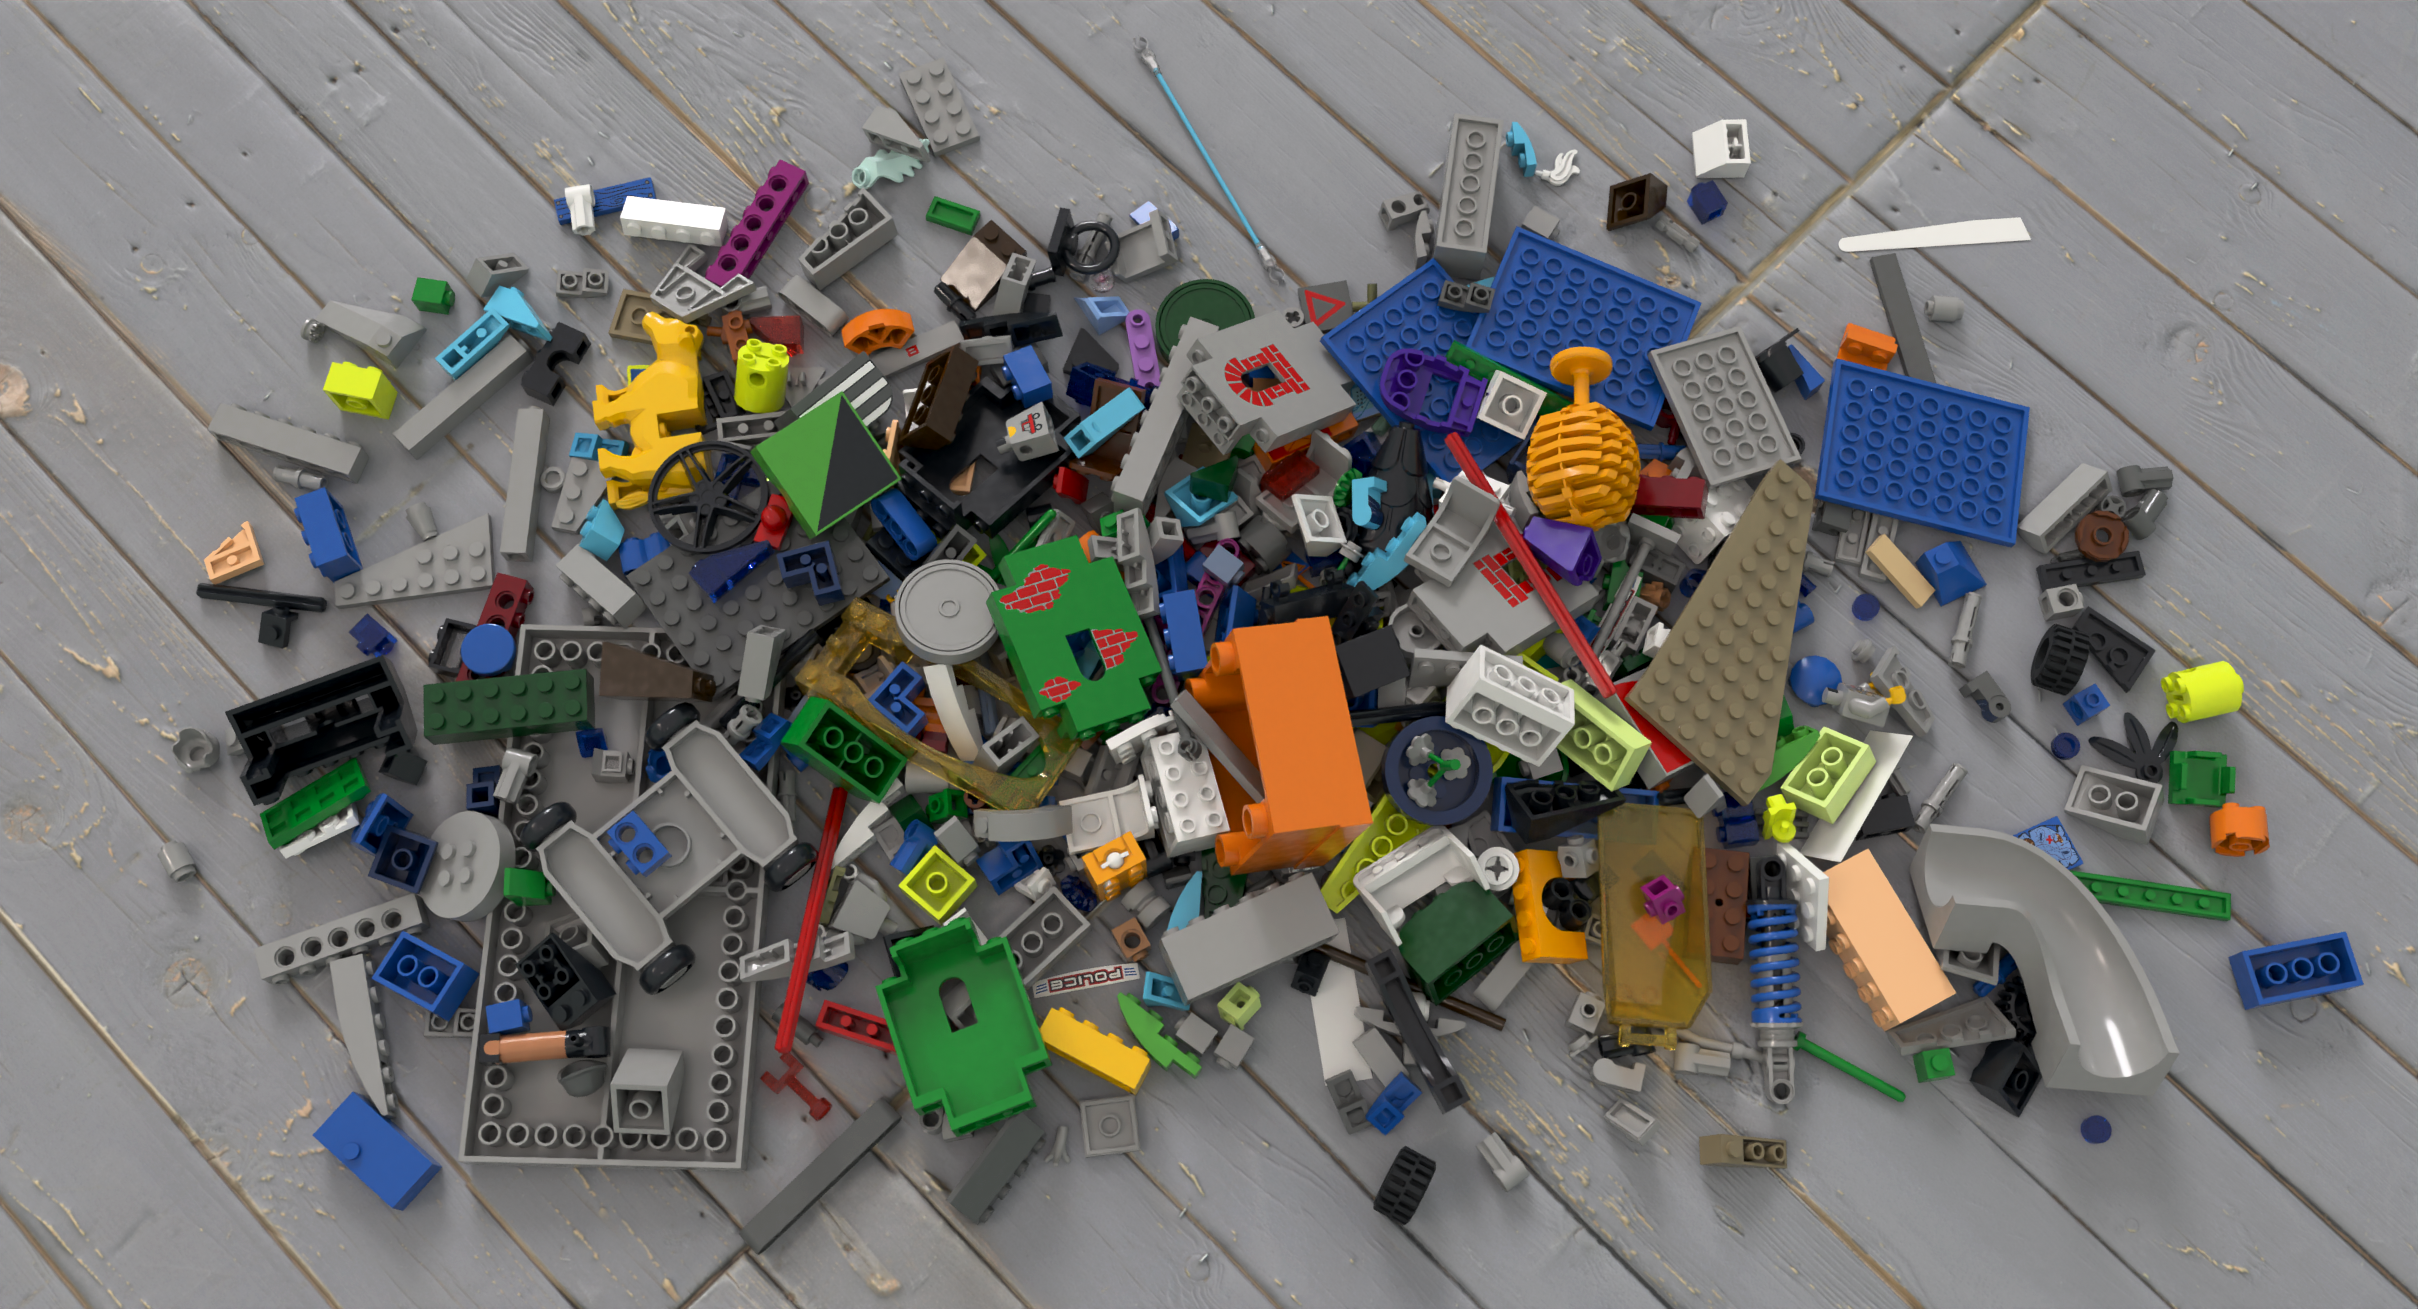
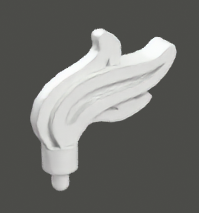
M1571 150L1567 152L1563 159V153H1560L1555 160L1554 170H1536L1535 175L1541 176V179L1550 182L1554 186L1563 185L1572 174L1578 175L1580 172L1577 166L1572 165V160L1578 151Z

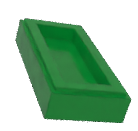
M934 196L925 217L926 221L972 236L981 213L978 210Z

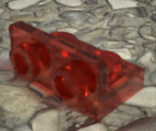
M1297 450L1292 455L1286 456L1275 468L1263 474L1261 478V493L1267 489L1281 502H1284L1320 474V467Z

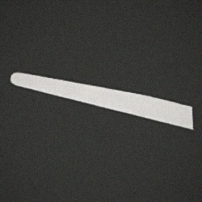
M2018 217L1972 220L1842 238L1838 245L1844 252L2024 241L2031 240L2021 218Z

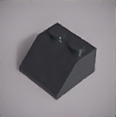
M2010 1039L1992 1041L1986 1047L1985 1054L1978 1066L1974 1068L1969 1081L1981 1095L2019 1118L2039 1084L2042 1075L2036 1059L2024 1044Z

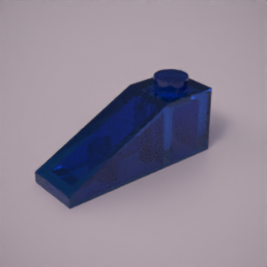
M768 540L701 559L693 565L689 575L707 597L715 603L775 552Z

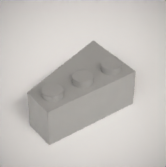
M786 411L717 418L718 441L732 443L750 453L755 446L780 431L774 421Z

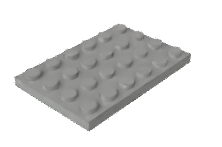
M1740 326L1649 352L1647 355L1702 479L1706 481L1708 490L1766 473L1780 459L1788 466L1796 464L1802 459Z

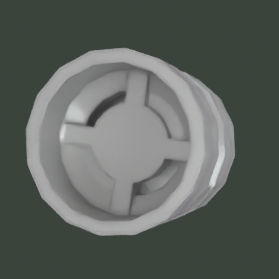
M1144 879L1125 895L1121 904L1130 914L1136 913V920L1148 931L1168 914L1172 906L1163 896H1156V889L1147 879Z

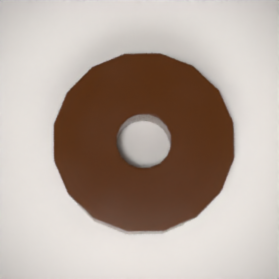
M2095 511L2086 515L2078 523L2075 530V543L2079 551L2086 558L2095 562H2108L2116 559L2126 550L2129 543V530L2118 515L2109 511ZM2097 530L2107 533V542H2101L2097 539Z

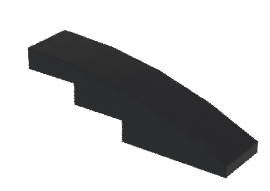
M1024 312L987 316L961 321L959 326L964 340L978 339L985 336L1011 335L1014 347L1063 336L1056 312Z

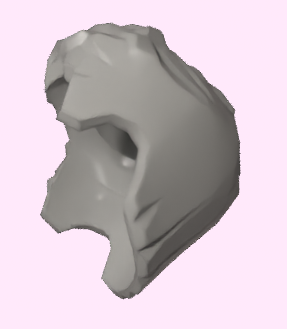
M1622 522L1609 524L1594 532L1602 559L1606 563H1614L1627 558L1631 536L1629 527Z
M184 727L179 731V738L172 745L171 751L175 756L177 764L186 773L190 774L215 764L220 756V743L210 732L194 727Z

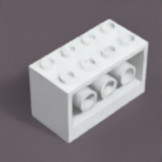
M1480 645L1447 687L1445 722L1456 729H1461L1473 735L1479 740H1484L1498 747L1502 751H1507L1525 762H1530L1540 767L1575 725L1574 690Z
M1190 730L1191 736L1202 747V753L1198 759L1193 757L1188 751L1190 745L1185 750L1190 753L1193 761L1185 760L1178 753L1179 732L1150 738L1140 756L1146 781L1150 780L1153 806L1157 810L1158 825L1167 858L1214 848L1216 835L1229 833L1230 831L1207 747L1192 730Z

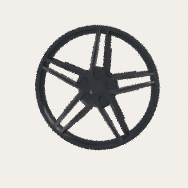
M723 441L697 442L673 453L656 471L648 493L650 517L661 536L678 549L695 554L720 553L743 543L759 527L761 512L767 507L769 502L768 481L754 457L743 448ZM717 450L740 457L716 479L711 481L694 454L702 451ZM690 456L703 477L698 482L695 481L684 459ZM681 461L693 492L657 501L663 479L671 468ZM744 461H746V463H744V464L732 475V477L724 484L723 481H724L728 476H730V475L735 471V469H736L741 463H743ZM751 467L758 477L761 488V500L758 511L729 497V493L743 480V476ZM686 500L689 501V503H686V504H678V505H672V506H666V507L658 508V506L665 505V504H669V503H670V504H674V503H678V502H682V501H686ZM731 503L745 511L747 510L755 514V517L753 518L728 508L729 504ZM696 512L697 518L693 545L673 536L665 528L659 515H678ZM721 514L738 521L742 520L750 523L735 538L718 545L708 546L710 536L713 535L717 515ZM702 518H706L702 544L698 546Z

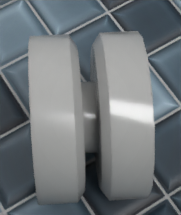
M1407 603L1398 607L1390 616L1388 625L1393 627L1395 635L1400 642V648L1405 661L1409 665V670L1415 648L1443 650L1442 643L1409 608Z

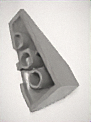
M331 300L315 319L317 322L324 323L325 327L396 369L427 331L425 327L406 316Z

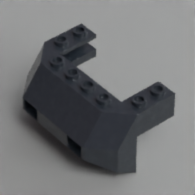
M384 655L225 712L248 758L240 779L254 806L261 803L269 805L278 801L288 778L295 775L297 777L306 776L314 768L323 766V768L331 767L338 763L339 759L347 756L349 758L358 757L366 749L372 747L379 749L386 746V757L406 755L414 747L418 732L403 684L392 661ZM368 694L369 696L368 698L356 701L357 697ZM302 717H305L306 719L302 722L293 724L285 728H282L281 726L283 724L297 720Z

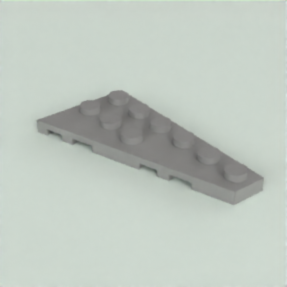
M487 513L335 581V606L338 609L491 589L495 580L491 516Z

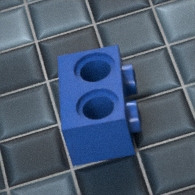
M634 811L630 812L607 831L611 837L608 843L617 854H620L622 851L629 858L625 863L635 875L641 873L647 877L672 857L669 851ZM627 829H634V839L630 842H623V832ZM644 850H652L653 857L648 863H641L639 860L640 854Z

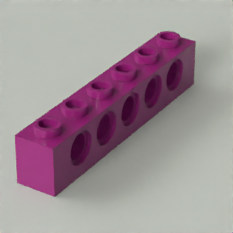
M781 159L776 166L770 169L768 179L763 186L757 189L754 201L751 206L748 205L745 208L742 220L733 227L730 239L718 252V258L713 265L707 268L705 279L720 288L738 273L750 279L809 185L806 171ZM779 188H785L782 191H776ZM769 207L772 208V209L769 210V211H764V209H766V208H769ZM755 227H760L756 231H751ZM742 247H748L743 251H738ZM729 267H735L731 271H726Z

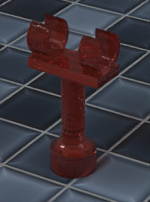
M783 1053L779 1058L790 1069L779 1080L768 1071L760 1079L777 1095L788 1085L810 1106L809 1115L816 1121L821 1120L830 1111L832 1104L825 1097L816 1099L795 1078L804 1066L791 1053Z

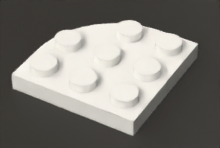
M1172 710L1168 711L1170 716L1166 717L1165 714H1157L1106 740L1116 765L1120 762L1124 765L1137 757L1136 753L1144 750L1150 738L1179 732Z
M1779 842L1777 843L1776 855L1784 862L1786 867L1787 898L1799 900V905H1797L1795 911L1798 920L1787 924L1789 927L1796 928L1798 935L1815 951L1825 950L1829 877L1791 844Z

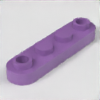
M1133 310L1127 314L1125 325L1136 387L1146 390V387L1152 386L1158 389L1161 384L1159 381L1160 371L1150 317L1143 310ZM1139 318L1142 322L1135 323L1134 320ZM1146 390L1145 404H1152L1149 401L1153 391Z

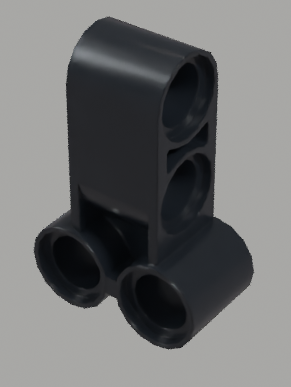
M1602 858L1598 860L1600 870L1589 877L1576 878L1572 882L1565 878H1556L1542 892V903L1550 910H1559L1561 912L1559 920L1562 927L1566 930L1576 931L1592 916L1590 904L1620 879Z

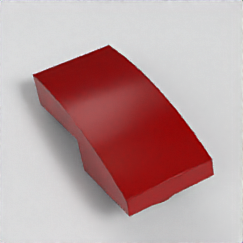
M1059 467V474H1055L1053 488L1056 490V493L1061 498L1071 499L1075 504L1080 505L1086 501L1089 480L1073 470Z

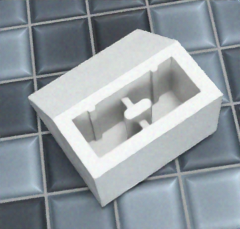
M1746 119L1720 120L1692 133L1696 178L1745 177L1751 163Z

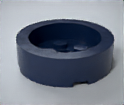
M1444 716L1426 717L1399 730L1388 743L1381 761L1380 771L1383 790L1391 805L1407 819L1428 826L1456 823L1473 814L1486 799L1493 777L1492 760L1485 742L1461 729L1452 727L1445 722L1446 717ZM1423 734H1428L1431 736V742L1434 743V755L1441 758V752L1444 749L1452 750L1455 747H1461L1465 755L1470 757L1471 765L1467 768V776L1462 779L1456 777L1453 780H1447L1443 774L1434 784L1437 792L1435 796L1436 804L1433 807L1426 806L1422 808L1416 804L1415 800L1408 796V782L1411 779L1418 780L1420 778L1431 780L1427 773L1428 768L1431 764L1437 765V763L1433 760H1427L1424 764L1419 763L1417 766H1413L1409 763L1406 751L1411 746L1412 739L1415 736L1421 737Z

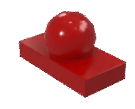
M771 494L767 507L761 512V522L754 538L755 544L780 551L793 518V514L789 510L783 496Z

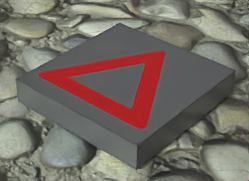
M1346 280L1298 288L1297 293L1301 311L1304 314V324L1314 322L1323 334L1328 333L1354 314Z

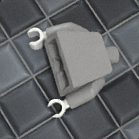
M848 865L854 871V874L851 876L844 874V879L849 885L827 925L830 930L819 924L818 929L823 931L820 937L825 940L849 931L854 936V946L863 945L867 940H874L878 932L883 935L894 934L898 924L886 918L890 905L886 902L887 896L880 883L863 872L860 873L855 865Z

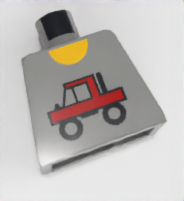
M1043 402L1008 419L1006 422L1008 435L995 440L1001 455L1013 450L1020 461L1059 451L1053 421Z

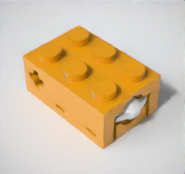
M1131 831L1082 856L1085 875L1100 902L1105 899L1107 902L1116 899L1121 895L1120 891L1129 886L1132 889L1147 877L1146 858Z

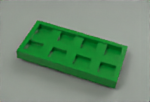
M356 757L352 758L260 813L267 841L274 850L290 843L298 835L315 828L318 823L338 814L343 808L363 799L371 792L362 765Z

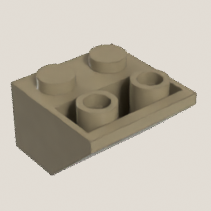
M1354 727L1353 732L1367 797L1373 805H1376L1384 793L1380 768L1386 746L1359 728Z

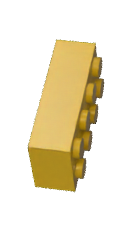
M1062 1007L1059 1010L1051 1008L1040 1028L1047 1050L1136 1096L1151 1068V1061L1147 1056L1148 1053L1137 1046H1133L1132 1049L1124 1046V1040L1112 1033H1108L1107 1036L1103 1035L1098 1030V1026L1087 1020H1084L1083 1023L1077 1021L1072 1012Z

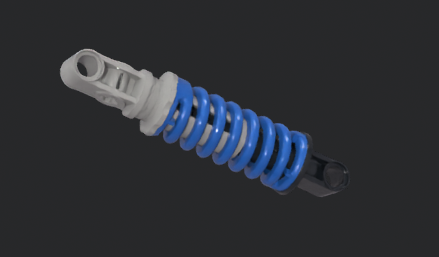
M1771 856L1761 859L1756 865L1757 899L1745 901L1747 913L1751 915L1752 920L1748 923V928L1761 933L1751 935L1748 938L1749 944L1761 947L1749 952V958L1757 960L1758 963L1751 965L1749 968L1751 974L1758 975V979L1750 982V987L1759 990V994L1751 996V1002L1758 1004L1759 1008H1755L1751 1012L1752 1022H1750V1027L1760 1029L1761 1039L1758 1040V1046L1763 1047L1762 1068L1765 1095L1772 1102L1787 1104L1792 1101L1795 1095V1058L1793 1047L1798 1045L1797 1040L1794 1039L1795 1029L1803 1027L1804 1022L1798 1017V1013H1793L1801 1010L1800 1002L1793 1001V997L1799 996L1801 990L1799 987L1792 986V982L1800 980V974L1791 969L1800 964L1797 957L1791 956V953L1799 950V945L1795 942L1786 941V938L1798 936V930L1793 927H1785V924L1798 920L1795 911L1797 905H1799V900L1787 898L1785 864L1780 858ZM1767 862H1772L1776 866L1777 871L1773 877L1765 873L1764 868ZM1774 1062H1783V1064H1774ZM1782 1083L1785 1086L1786 1092L1782 1098L1778 1099L1775 1097L1773 1090L1777 1084Z

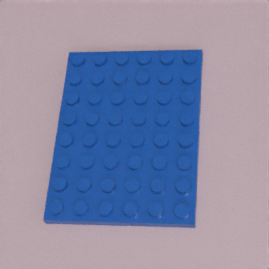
M1516 226L1490 287L1496 289L1489 313H1479L1466 346L1536 384L1574 399V386L1560 383L1552 376L1550 372L1551 359L1560 351L1573 347H1593L1603 350L1611 356L1613 368L1611 374L1605 380L1589 386L1590 403L1598 402L1607 409H1610L1620 419L1652 431L1666 396L1647 355L1652 350L1687 341L1701 302Z
M1434 258L1320 339L1321 344L1392 427L1399 425L1400 421H1409L1390 411L1380 395V378L1389 356L1397 350L1411 348L1421 350L1425 355L1436 357L1438 354L1445 357L1454 340L1466 346L1479 316V313L1437 306L1444 281H1454ZM1432 374L1419 415L1435 422H1447L1459 383ZM1536 415L1528 431L1527 436L1534 428V426L1537 424L1541 416ZM1478 418L1475 420L1471 434L1468 437L1460 436L1481 471H1484L1524 441ZM1415 425L1414 428L1421 431L1428 470L1435 479L1438 477L1447 482H1452L1454 477L1460 474L1462 468L1445 443V438L1449 434L1428 431Z
M1836 359L1832 367L1815 499L2011 548L2016 544L2030 407Z

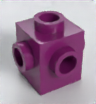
M1664 874L1640 887L1646 900L1643 903L1644 909L1651 918L1655 916L1662 925L1686 912L1682 900L1685 899L1682 891L1677 885L1674 886Z

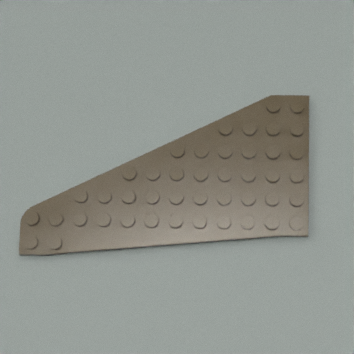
M1781 459L1775 462L1761 480L1750 498L1751 501L1647 670L1624 698L1627 703L1706 774L1708 773L1716 783L1743 807L1749 805L1772 773L1813 506V494L1807 482Z

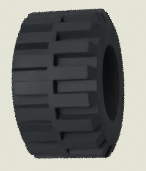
M2053 624L2042 637L2036 650L2031 667L2032 685L2063 696L2069 694L2078 683L2087 663L2090 650L2089 635L2059 624Z
M1407 1146L1403 1147L1397 1154L1377 1193L1373 1209L1403 1226L1406 1225L1413 1217L1436 1170V1162Z

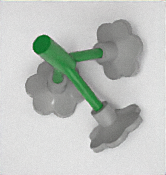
M1423 734L1421 737L1415 736L1412 739L1411 746L1406 751V756L1409 757L1411 765L1417 766L1419 763L1424 764L1427 760H1433L1437 763L1439 770L1431 780L1420 778L1418 780L1411 779L1408 782V796L1415 800L1416 804L1422 808L1426 806L1433 807L1436 804L1435 796L1437 792L1434 784L1443 774L1447 780H1453L1456 777L1462 779L1467 776V768L1471 765L1470 757L1465 755L1461 747H1455L1452 750L1444 749L1441 752V758L1434 755V743L1431 742V736L1428 734Z

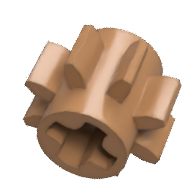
M1652 581L1651 584L1646 583L1641 588L1639 598L1658 606L1655 613L1657 614L1658 611L1663 612L1669 606L1671 594L1668 588H1663V582Z

